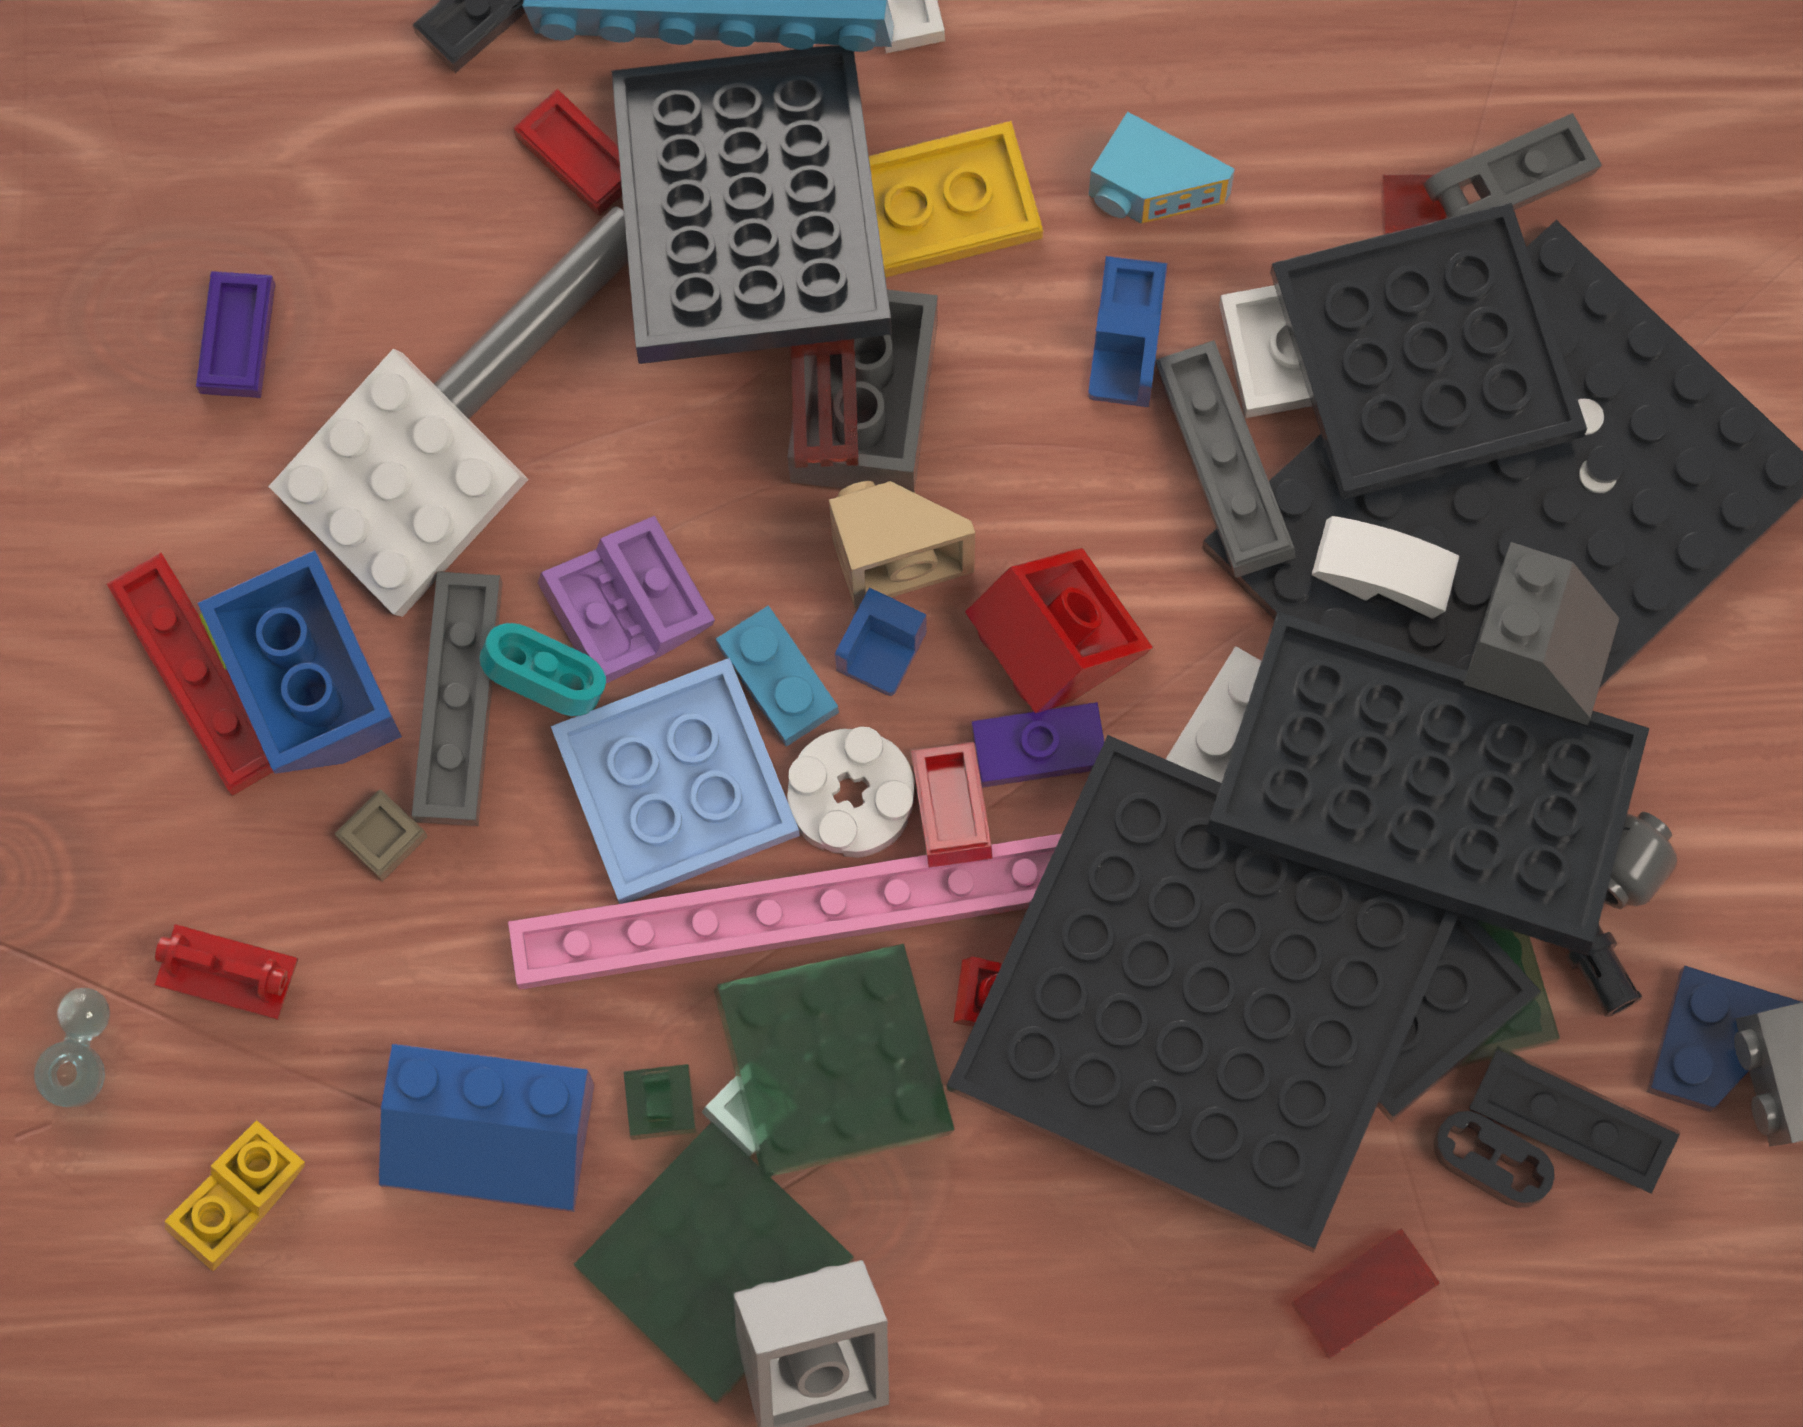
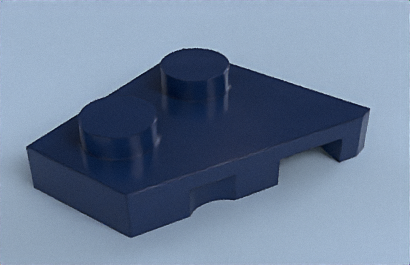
M1684 966L1678 976L1647 1093L1711 1112L1749 1072V1070H1745L1741 1066L1735 1051L1734 1037L1736 1032H1739L1736 1018L1802 1003V1001Z

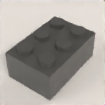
M887 290L892 335L804 345L788 450L791 483L844 489L847 486L863 481H872L875 483V486L891 481L915 493L938 326V295Z

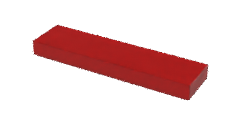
M162 552L107 583L108 588L230 794L234 796L273 773L228 670L224 669L199 614Z

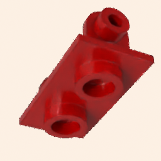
M175 924L171 937L162 936L158 942L155 961L160 962L161 966L154 985L278 1020L298 958Z

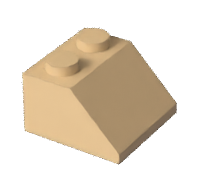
M872 481L858 482L842 489L838 493L839 497L829 500L832 541L854 608L860 606L869 587L889 597H895L974 572L975 530L972 521L891 481L876 486Z

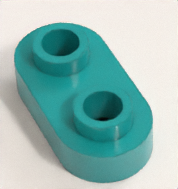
M505 623L494 627L489 632L480 653V665L484 673L492 681L564 715L582 716L594 710L606 686L605 673L593 658L521 624Z

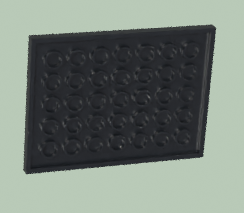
M1555 220L1527 246V250L1577 399L1593 400L1603 410V424L1597 432L1584 435V438L1344 500L1341 499L1322 435L1320 434L1269 480L1292 540L1296 558L1235 578L1217 528L1203 540L1202 549L1274 620L1277 612H1281L1468 671L1492 591L1510 543L1513 542L1571 561L1619 617L1599 687L1600 691L1803 499V451L1560 222ZM1586 461V470L1593 480L1600 483L1616 481L1613 488L1605 493L1588 491L1582 485L1579 478L1582 464ZM1335 516L1377 525L1421 539L1459 555L1446 611L1432 619L1379 593L1368 600H1363L1312 576L1326 520Z

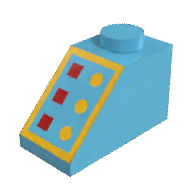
M1127 111L1091 169L1089 196L1093 197L1095 203L1106 213L1117 218L1128 216L1142 224L1225 204L1231 194L1235 169Z

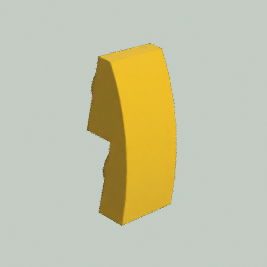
M256 1120L210 1166L211 1175L164 1221L165 1230L210 1270L214 1271L274 1206L304 1168L305 1162Z

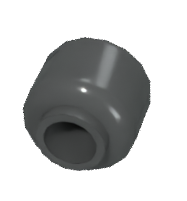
M1641 812L1637 817L1627 814L1604 903L1613 908L1622 909L1626 904L1635 907L1647 904L1676 868L1677 854L1668 841L1672 837V832L1654 815L1648 812Z

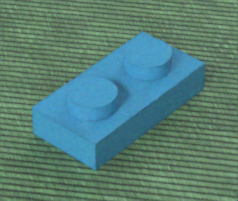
M769 605L716 638L717 647L725 659L730 658L736 675L786 747L839 713L837 703Z

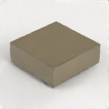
M381 789L335 833L337 839L382 882L428 837L426 832Z

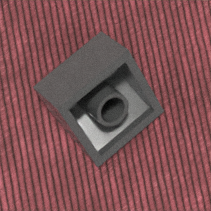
M1511 542L1492 591L1464 685L1588 725L1619 617L1573 562Z

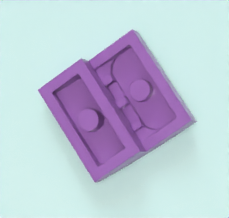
M655 516L600 538L596 550L541 572L538 580L540 589L575 650L593 658L602 667L606 676V683L626 675L677 648L712 626L715 621Z

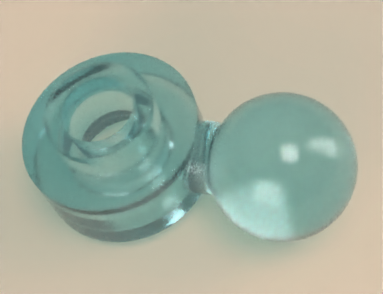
M90 988L74 989L62 998L58 1006L57 1018L60 1027L66 1033L64 1041L48 1047L40 1055L35 1066L34 1079L39 1093L54 1105L63 1107L83 1106L91 1102L99 1094L104 1084V1064L97 1052L89 1046L91 1039L98 1036L106 1028L110 1019V1008L105 997L98 991ZM70 1061L76 1067L77 1076L72 1084L63 1086L57 1079V1070L60 1065Z

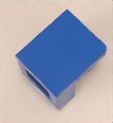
M1099 308L1088 397L1091 400L1149 407L1161 316Z
M869 587L835 652L836 671L885 695H894L927 633L926 614Z

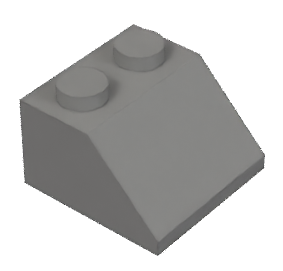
M863 1260L841 1266H828L814 1273L775 1283H763L752 1289L734 1293L736 1337L757 1427H807L889 1405L887 1318Z

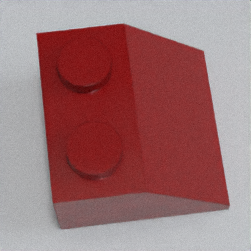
M1083 548L1009 567L965 611L977 629L981 642L987 649L993 652L1012 679L1018 695L1030 705L1035 714L1073 702L1146 655L1153 648Z

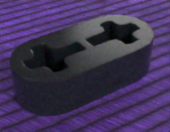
M1471 1111L1457 1112L1449 1116L1436 1132L1434 1153L1440 1164L1448 1171L1507 1205L1516 1208L1531 1207L1539 1203L1552 1189L1555 1179L1554 1166L1548 1155L1538 1147L1480 1114ZM1466 1127L1473 1129L1477 1133L1474 1140L1475 1145L1492 1156L1488 1160L1470 1151L1464 1159L1457 1157L1452 1153L1456 1143L1448 1137L1449 1131L1460 1135ZM1498 1159L1516 1168L1524 1160L1533 1164L1535 1167L1532 1171V1177L1540 1183L1539 1187L1536 1188L1528 1185L1522 1192L1515 1191L1511 1187L1514 1176L1496 1165Z

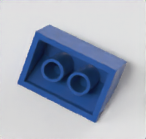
M315 550L197 603L274 774L344 764L402 737Z
M392 1044L381 1105L379 1185L381 1187L574 1212L594 1090V1082L588 1069Z

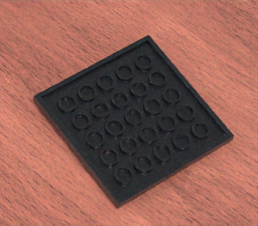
M1107 735L946 1085L947 1090L1314 1253L1459 914L1205 833L1221 783Z

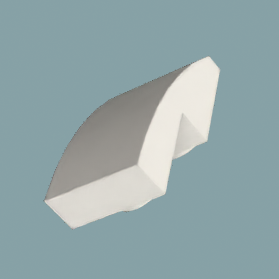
M1332 516L1326 520L1312 576L1363 600H1368L1379 593L1433 619L1446 611L1459 555L1398 531L1361 521Z

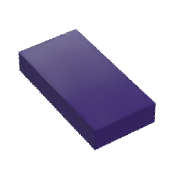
M211 271L196 388L200 394L261 398L275 291V281L272 275Z

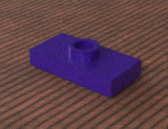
M1098 702L1049 709L1036 714L1035 712L972 721V733L982 788L1089 772L1092 770L1104 744Z

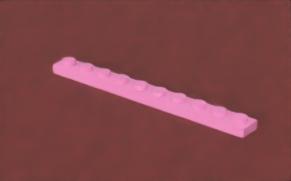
M1062 834L993 844V859L929 868L927 855L509 921L516 984L519 990L1028 909Z

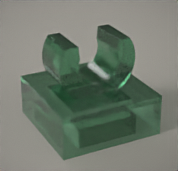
M689 1064L624 1071L631 1140L697 1133Z

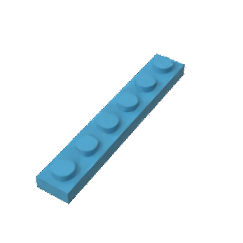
M888 0L523 1V8L535 34H542L554 40H569L574 38L575 35L601 36L608 41L618 43L630 42L635 37L660 38L667 43L675 45L690 44L694 40H717L733 47H747L754 42L780 43L791 49H808L814 44L840 45L850 51L865 52L872 50L874 47H892L894 29Z

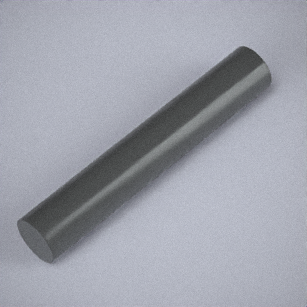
M613 207L434 383L468 419L628 263L624 211L618 207Z

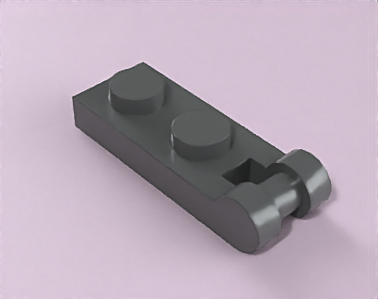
M1571 113L1448 167L1427 179L1423 186L1431 201L1439 200L1447 215L1446 219L1511 202L1514 210L1594 175L1602 164L1574 114ZM1472 183L1481 200L1469 205L1461 188Z

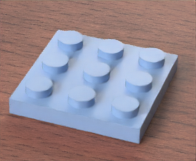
M730 658L594 709L586 715L576 716L551 726L619 904L639 899L800 836L798 826Z

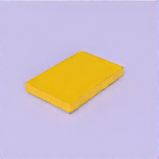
M1011 121L869 156L885 278L1043 239V227Z

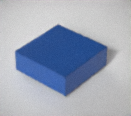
M1106 256L1100 308L1161 316L1167 263Z

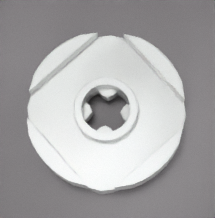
M870 727L839 729L821 735L801 751L799 757L792 763L789 769L787 798L799 832L811 845L823 851L825 848L833 853H842L844 857L854 858L876 854L889 847L901 836L913 811L915 782L906 757L896 745L881 737L876 730ZM850 778L854 783L863 781L868 786L862 792L864 804L856 808L848 800L838 804L833 796L840 791V781Z

